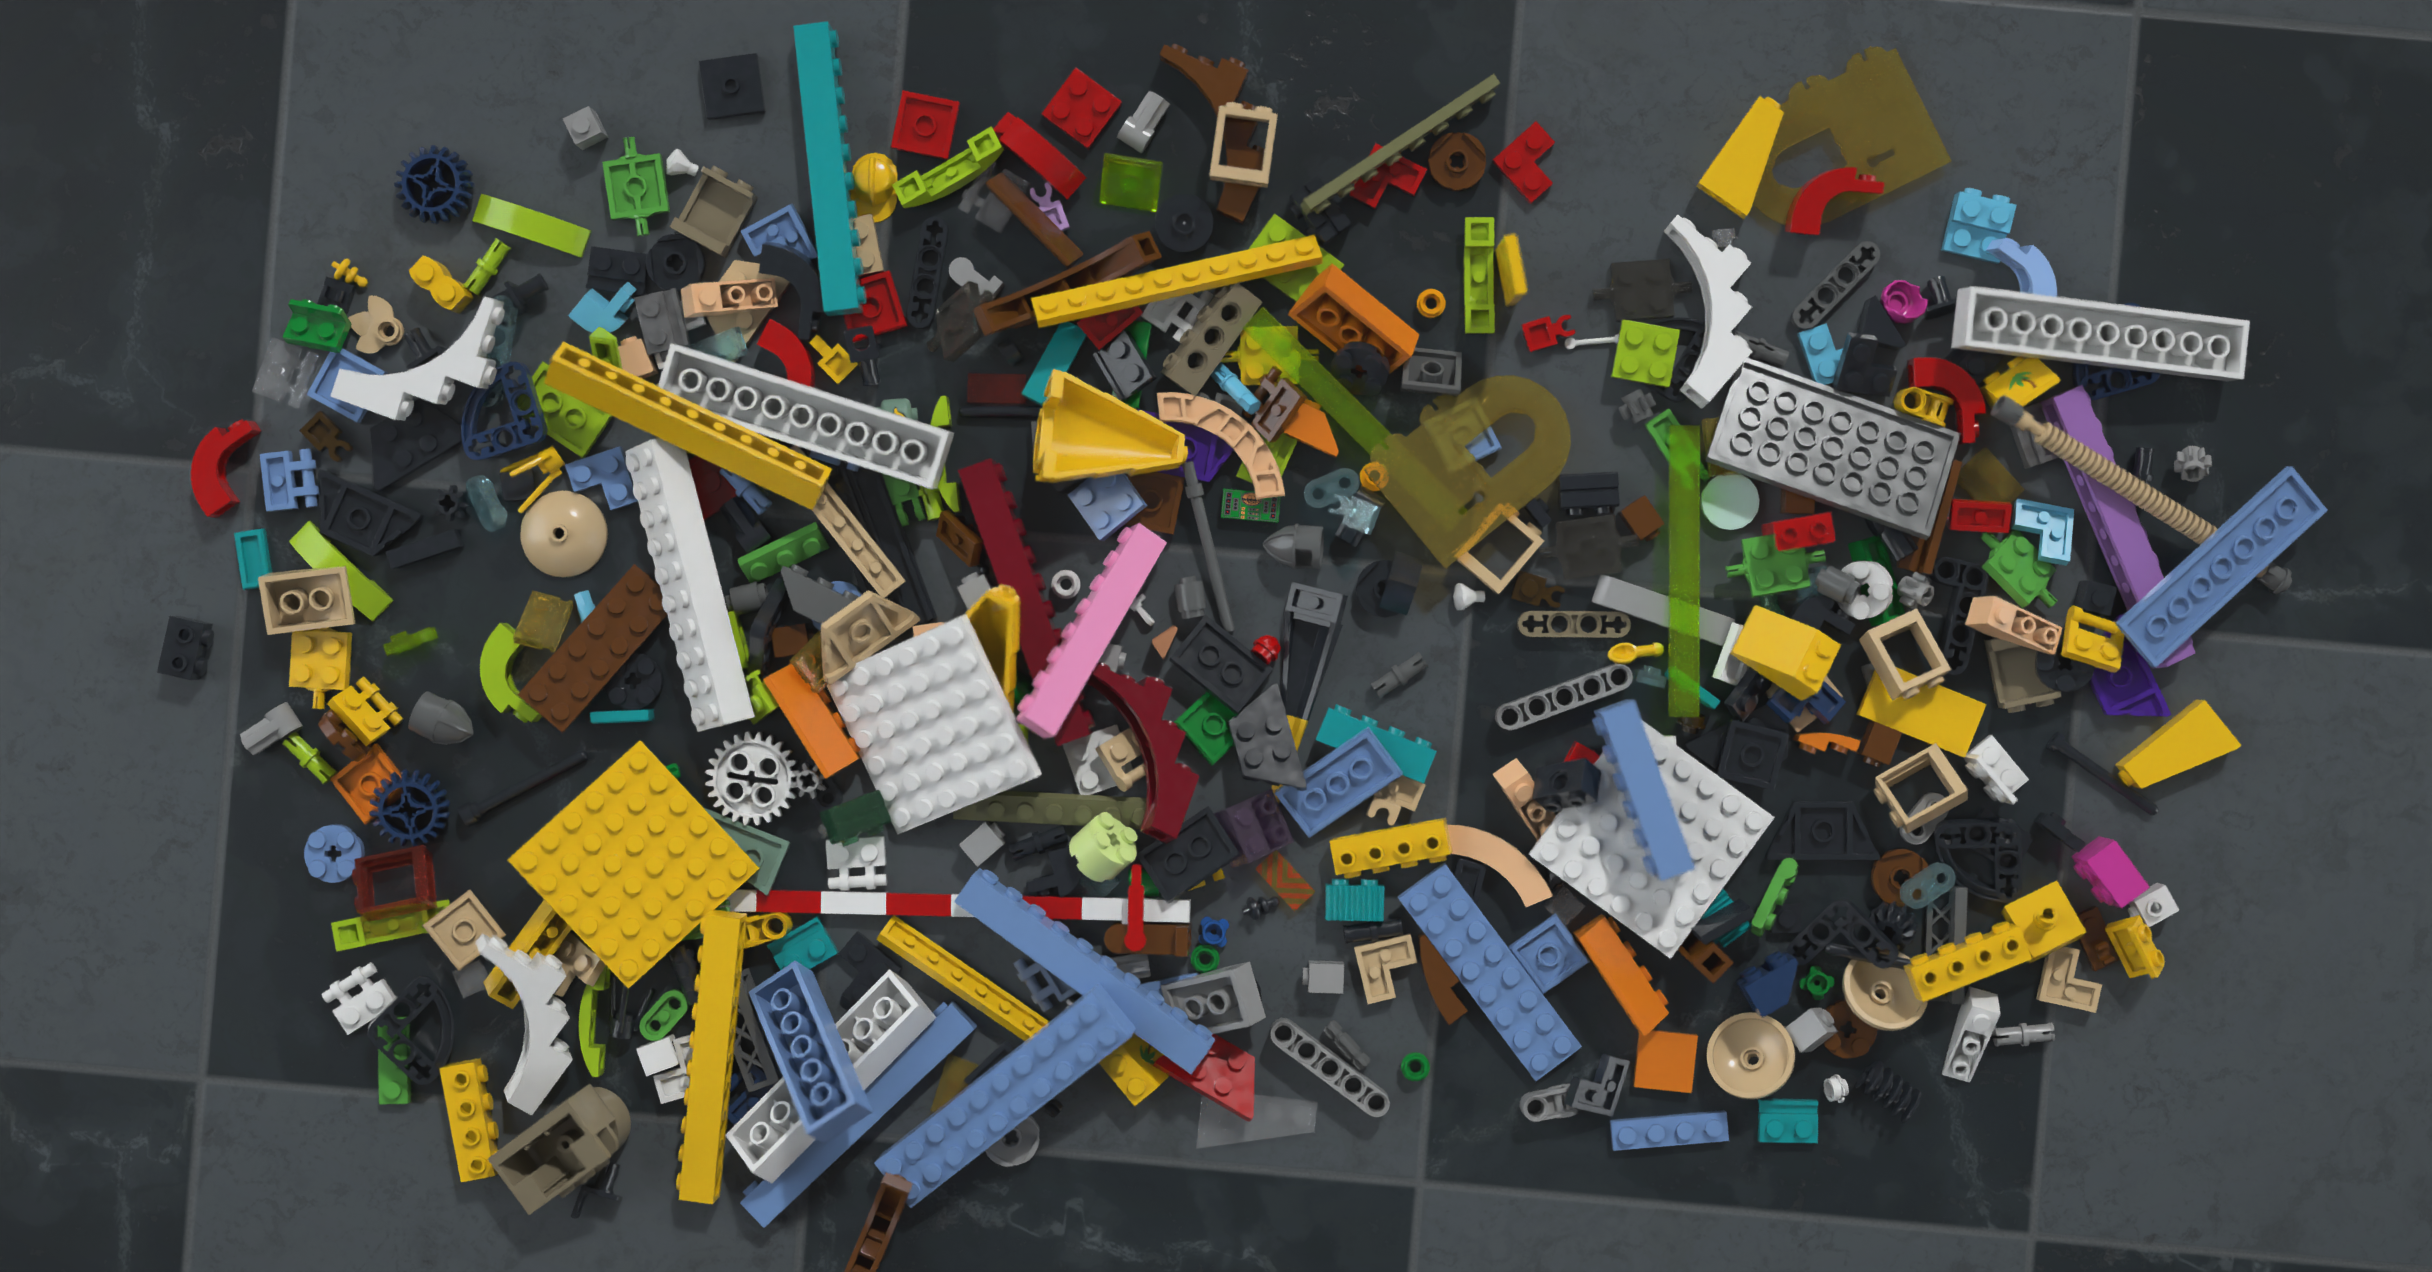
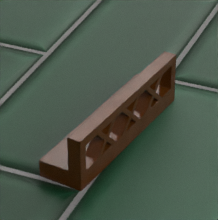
M1952 461L1930 537L1924 540L1910 535L1916 543L1918 550L1903 560L1898 561L1896 568L1917 572L1922 575L1932 574L1962 461Z

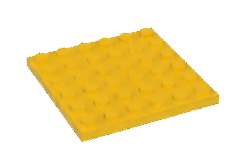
M641 740L508 859L513 867L627 988H630L701 923L702 918L706 917L707 913L714 911L760 869Z

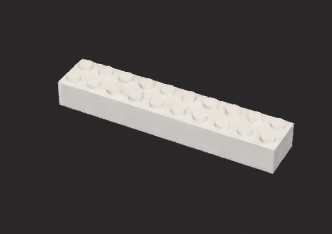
M1970 286L1958 289L1952 348L2220 381H2234L2244 379L2250 321Z
M672 343L658 387L753 432L931 489L938 488L954 436V432Z
M661 438L649 440L625 451L626 466L631 472L634 484L633 494L639 503L641 511L640 521L646 530L649 554L653 557L655 579L661 588L663 596L662 606L668 615L670 623L669 633L675 642L677 664L682 669L685 681L684 691L689 697L692 708V721L696 725L697 731L700 732L753 718L755 716L686 450Z

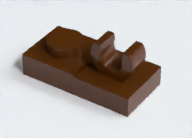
M950 510L942 511L936 536L969 567L979 565L984 542L973 532L974 526L972 524L964 525V516L956 517Z
M2093 906L2076 914L2086 930L2085 935L2078 941L2091 969L2097 971L2119 961L2120 958L2105 930L2106 924L2098 907Z

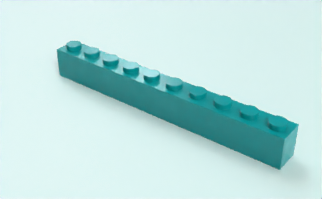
M828 21L795 25L793 28L823 310L829 317L862 313V304L867 303L865 287H860L859 275H863L864 270L862 259L857 258L856 247H859L861 242L859 230L854 229L853 218H857V206L855 200L851 201L850 190L854 189V178L852 172H848L847 161H851V150L849 143L845 144L844 133L848 132V122L846 115H842L841 104H845L844 89L839 87L838 76H842V65L840 58H836L835 48L839 47V37L837 30H833Z

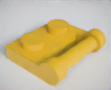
M2072 605L2066 616L2061 655L2115 673L2121 666L2125 635L2117 627L2116 622L2083 612L2082 608ZM2079 623L2111 633V638L2078 628Z

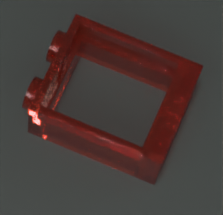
M424 845L355 859L356 869L352 870L353 882L357 886L358 896L354 899L357 913L361 914L369 922L437 908L432 853ZM413 864L416 898L375 906L372 872Z

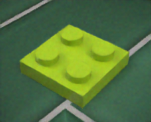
M1621 320L1611 378L1669 388L1680 330L1630 320Z

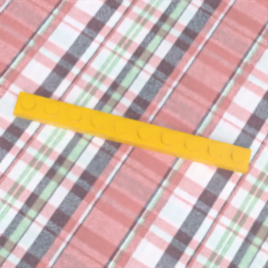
M1310 235L1031 298L1038 327L1041 328L1322 264V254L1315 235Z

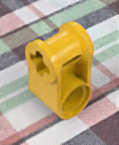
M1917 387L1898 391L1893 400L1897 411L1944 428L1946 426L1944 420L1948 408L1954 403V400L1947 396L1928 392ZM1908 393L1912 394L1915 398V405L1912 409L1907 407L1904 401Z
M783 912L748 916L744 948L761 945L765 942L784 937L793 927L791 916ZM773 918H778L782 921V932L778 933L772 929L771 921Z

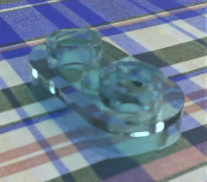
M1341 468L1310 481L1304 489V499L1313 508L1326 507L1354 495L1360 485L1359 477L1352 469ZM1341 478H1348L1350 480L1348 488L1344 489L1339 485ZM1315 489L1323 491L1324 496L1322 499L1317 500L1313 497L1312 493Z
M484 475L469 478L466 483V491L483 527L490 532L503 528L506 525L507 512L495 493L492 481Z
M1937 862L1929 865L1903 883L1900 889L1902 902L1914 909L1925 907L1953 887L1956 879L1955 872L1949 865ZM1939 873L1945 874L1946 878L1943 883L1937 882V875ZM1920 889L1921 897L1915 900L1912 893L1914 890Z

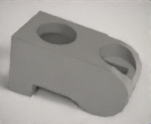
M956 258L949 266L951 278L982 304L993 301L1005 286L996 276H993L990 281L985 279L975 270L971 261L966 258Z

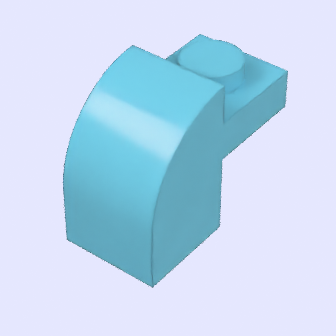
M627 282L609 302L592 288L583 296L568 316L591 333L598 327H602L611 333L627 321L628 317L623 313L634 303L635 300L631 296L637 289Z

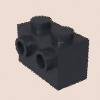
M169 616L157 673L187 680H200L201 675L205 674L208 666V660L205 657L207 648L212 645L214 639L213 624L182 616Z

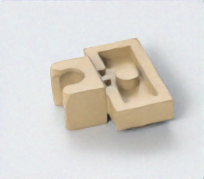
M1404 775L1400 776L1373 795L1366 815L1374 817L1378 809L1386 808L1389 811L1387 822L1389 825L1394 826L1401 806L1412 811L1416 810L1426 784Z

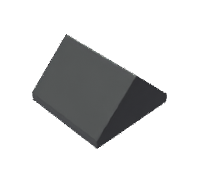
M1415 347L1412 357L1402 364L1400 391L1458 397L1461 391L1462 352Z

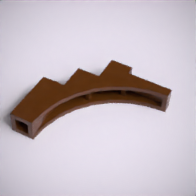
M1164 44L1160 52V60L1180 71L1198 87L1210 103L1217 119L1219 106H1226L1227 102L1236 103L1249 75V70L1244 68L1245 63L1233 57H1230L1229 61L1222 58L1218 68L1213 67L1214 62L1208 58L1198 56V59L1187 55L1188 50L1177 44H1172L1171 47ZM1245 101L1241 102L1243 109L1255 110L1254 105ZM1226 117L1223 137L1226 145L1227 166L1262 171L1265 149L1257 145H1253L1252 148L1248 147L1259 121ZM1225 182L1217 213L1243 225L1260 187Z
M1150 231L1133 235L1075 267L1013 294L981 304L974 308L973 311L985 336L1013 327L1017 329L1037 322L1031 298L1128 277L1162 258Z
M885 1173L844 1272H877L913 1185L903 1176Z

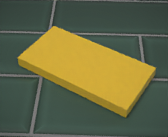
M1511 234L1504 236L1495 249L1506 307L1516 305L1527 292L1517 235Z
M1896 667L1904 683L1918 677ZM1874 670L1857 715L1930 745L1936 743L1940 749L1957 756L1966 757L1987 704L1941 685L1930 689L1925 685L1919 688L1920 693L1907 700H1904L1901 696L1892 701L1879 675Z

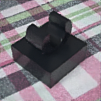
M326 277L317 304L324 306L336 305L348 314L357 287Z

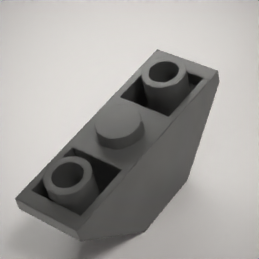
M795 564L791 568L783 566L781 569L793 610L818 623H824L859 598V596L847 590L844 591L843 595L833 590L835 584L821 577L817 581L807 577L809 571Z

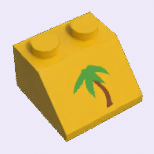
M2017 356L2007 363L2009 368L2000 374L1997 370L1984 378L1985 385L1979 389L1991 409L2003 395L2024 406L2061 380L2038 358Z
M1134 1032L1128 1040L1098 1062L1134 1106L1169 1077L1168 1074L1153 1066L1154 1062L1164 1054Z

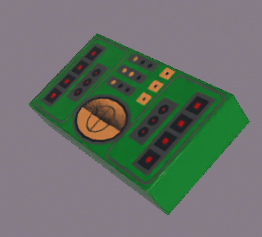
M1223 489L1221 518L1278 523L1281 497L1256 499L1255 491Z

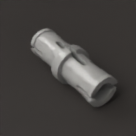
M2052 1022L2029 1026L2026 1023H2019L2018 1027L1994 1028L1993 1036L2005 1035V1037L1993 1038V1042L1996 1047L2011 1044L2029 1046L2031 1042L2055 1041V1034H2043V1032L2055 1031Z

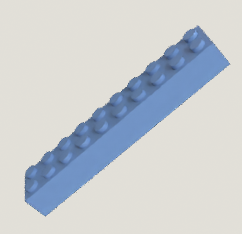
M1098 983L884 1151L874 1164L883 1175L886 1172L898 1174L913 1183L906 1201L907 1205L912 1208L1128 1040L1136 1030V1027L1101 984Z

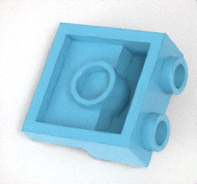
M1965 188L1964 192L1960 191L1954 195L1941 251L1999 264L2000 260L1986 249L1992 240L2006 238L2007 234L2010 233L2017 205L2010 204V198L2006 196L1993 195L1992 199L1982 197V191Z

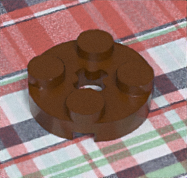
M1447 133L1441 136L1430 150L1428 159L1430 174L1435 182L1445 189L1454 192L1469 189L1484 174L1486 167L1485 149L1481 142L1471 134ZM1453 154L1456 157L1460 155L1464 157L1462 161L1463 168L1451 167L1452 160L1450 157Z
M332 709L319 719L318 725L324 735L333 745L338 743L345 748L342 753L348 758L359 762L373 749L371 744L366 747Z
M1896 848L1883 853L1880 856V860H1874L1871 871V884L1875 893L1882 901L1889 904L1895 901L1898 907L1905 905L1908 907L1918 903L1926 890L1929 889L1931 872L1927 862L1917 853L1904 848ZM1900 869L1902 873L1908 874V879L1904 880V885L1899 886V883L1893 879Z
M1846 999L1838 1000L1828 1008H1825L1835 1021L1833 1025L1838 1032L1826 1040L1823 1045L1832 1054L1841 1058H1855L1865 1055L1875 1042L1877 1028L1862 1021L1849 1007ZM1847 1021H1851V1026L1855 1028L1854 1032L1845 1037L1844 1032L1840 1030V1026L1846 1025Z

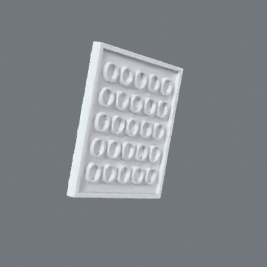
M966 614L856 663L854 669L830 686L824 680L851 738L855 739L857 746L861 749L858 753L897 834L1022 784L1042 774Z
M1642 720L1695 869L1663 881L1647 873L1642 861V857L1646 856L1644 848L1637 846L1632 833V829L1636 828L1635 823L1631 818L1628 819L1622 805V802L1626 801L1624 793L1617 790L1612 778V774L1616 773L1614 765L1607 763L1604 753L1601 754L1594 764L1601 770L1598 802L1585 804L1583 807L1561 809L1528 854L1671 959L1691 932V928L1697 924L1775 817Z

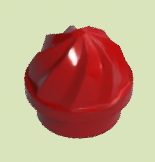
M1265 635L1253 642L1254 647L1251 649V652L1269 665L1271 661L1278 659L1281 647L1276 637Z

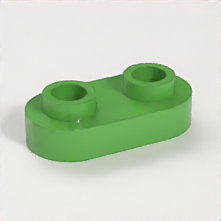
M673 989L666 992L643 1016L639 1025L643 1037L650 1041L662 1039L687 1013L689 1005L682 991ZM672 999L679 1000L680 1007L678 1009L671 1006ZM653 1020L660 1022L661 1027L659 1030L652 1028L651 1023Z

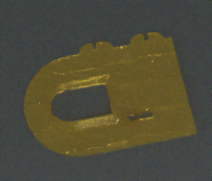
M1870 46L1864 49L1868 60L1863 61L1862 55L1859 52L1852 55V58L1848 60L1846 65L1847 72L1829 81L1825 76L1811 75L1806 78L1809 89L1806 90L1801 81L1795 83L1788 94L1789 100L1780 104V110L1784 113L1753 201L1754 206L1765 216L1782 225H1786L1787 213L1791 202L1801 189V187L1790 188L1782 184L1779 185L1774 179L1772 169L1774 168L1777 156L1785 149L1827 128L1830 129L1834 141L1840 147V153L1847 163L1842 168L1857 167L1856 179H1858L1859 174L1875 175L1876 181L1885 183L1883 194L1845 191L1835 195L1829 200L1823 210L1821 224L1830 222L1952 162L1896 48L1886 52L1881 47ZM1891 149L1895 153V155L1880 161L1876 167H1870L1867 164L1868 158L1874 159Z
M1514 375L1494 376L1477 382L1456 398L1447 394L1437 396L1433 402L1438 407V410L1435 411L1430 404L1422 408L1423 411L1419 418L1421 426L1407 437L1397 433L1388 435L1383 439V442L1389 447L1387 450L1380 443L1373 447V451L1370 454L1372 465L1364 471L1445 569L1545 490L1560 475L1567 462L1571 437L1566 413L1558 400L1545 387L1530 379ZM1511 412L1527 414L1536 425L1534 441L1526 451L1490 478L1483 469V466L1476 462L1475 457L1467 450L1465 445L1500 417ZM1474 494L1483 496V502L1476 503L1475 506L1463 515L1458 512L1460 508L1472 500Z

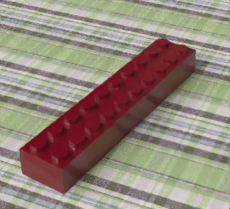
M990 458L959 469L958 472L999 586L1005 585L1013 588L1016 591L1015 594L1019 597V642L1034 681L1039 672L1045 671L1048 666L1047 657L1054 647H1059L1063 640V637H1061L1062 630L1061 628L1055 629L1052 618L1057 616L1051 600L1045 601L1042 591L1047 590L1042 574L1035 573L1033 563H1036L1037 560L1032 546L1025 545L1023 536H1026L1027 532L1022 519H1016L1013 509L1018 507L1012 491H1006L1003 482L1008 481L1003 465L1000 463L996 464V461ZM1083 688L1056 735L1053 736L1056 746L1093 733L1091 728L1096 726L1090 709L1085 711L1081 701L1086 699Z

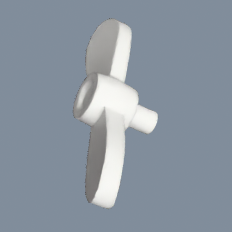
M1141 594L1138 598H1134L1130 608L1134 612L1137 610L1144 621L1152 626L1155 621L1141 607L1143 605L1141 602L1146 598L1144 594Z

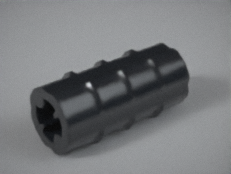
M687 943L669 951L667 956L677 977L676 980H678L682 993L690 1006L698 1001V992L695 991V980L697 974H700L701 966L697 961V955L691 943Z

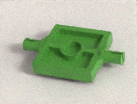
M626 137L623 138L625 156L617 160L602 162L610 216L613 221L628 218L635 220L637 236H648L650 233L647 218L654 214L670 212L662 155L660 153L651 155L637 154L635 137H629V139Z
M2013 530L2002 541H1999L1991 532H1984L1979 537L1991 549L1989 558L1982 568L2021 608L2029 605L2035 597H2038L2048 609L2058 601L2046 589L2048 580L2057 571L2051 563L2038 561V550L2019 530Z
M1765 535L1742 539V564L1725 566V571L1727 572V578L1744 575L1749 583L1751 597L1754 598L1810 588L1809 564L1825 562L1826 556H1823L1825 554L1824 550L1807 553L1804 547L1777 551L1774 535Z

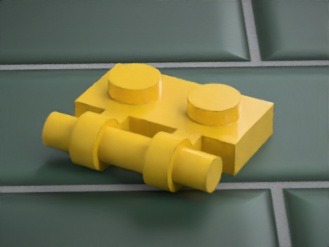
M362 677L356 682V685L362 691L360 694L351 685L332 697L327 705L367 747L388 732L390 727L385 720L388 719L394 726H397L403 721V718L398 714V708L392 702L388 703L379 693L380 689L375 683L371 684L365 677ZM371 700L380 711L376 713L367 702Z

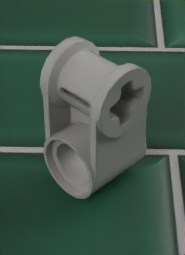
M1560 1084L1547 1089L1528 1092L1521 1097L1519 1102L1521 1112L1533 1122L1565 1118L1578 1114L1577 1108L1564 1104L1570 1084ZM1533 1100H1539L1541 1102L1540 1110L1534 1114L1528 1113V1104Z

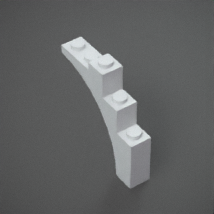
M1677 215L1664 232L1681 249L1691 264L1701 287L1705 307V333L1701 353L1691 375L1680 391L1702 409L1753 352L1748 348V343L1742 337L1734 336L1731 333L1752 306L1748 304V300L1743 294L1730 289L1751 262L1747 260L1746 254L1741 249L1733 248L1730 244L1721 252L1717 244L1711 238L1702 236L1690 220Z
M484 297L475 318L463 335L446 352L427 364L406 372L388 375H368L352 370L339 369L330 397L394 420L405 421L414 407L413 396L435 404L446 405L455 392L454 380L477 388L488 389V386L493 383L496 377L497 369L495 365L497 361L486 358V356L494 347L495 337L493 335L496 326L500 325L503 320L504 309L502 308L504 302Z
M482 933L475 942L480 954L497 965L512 981L519 993L524 1009L525 1034L522 1053L515 1072L503 1091L508 1103L533 1115L573 1060L568 1050V1044L556 1037L569 1020L565 1003L559 998L552 996L566 978L562 968L563 963L551 954L544 956L537 952L531 958L519 949L514 952L507 948V943L499 937L493 935L490 938Z

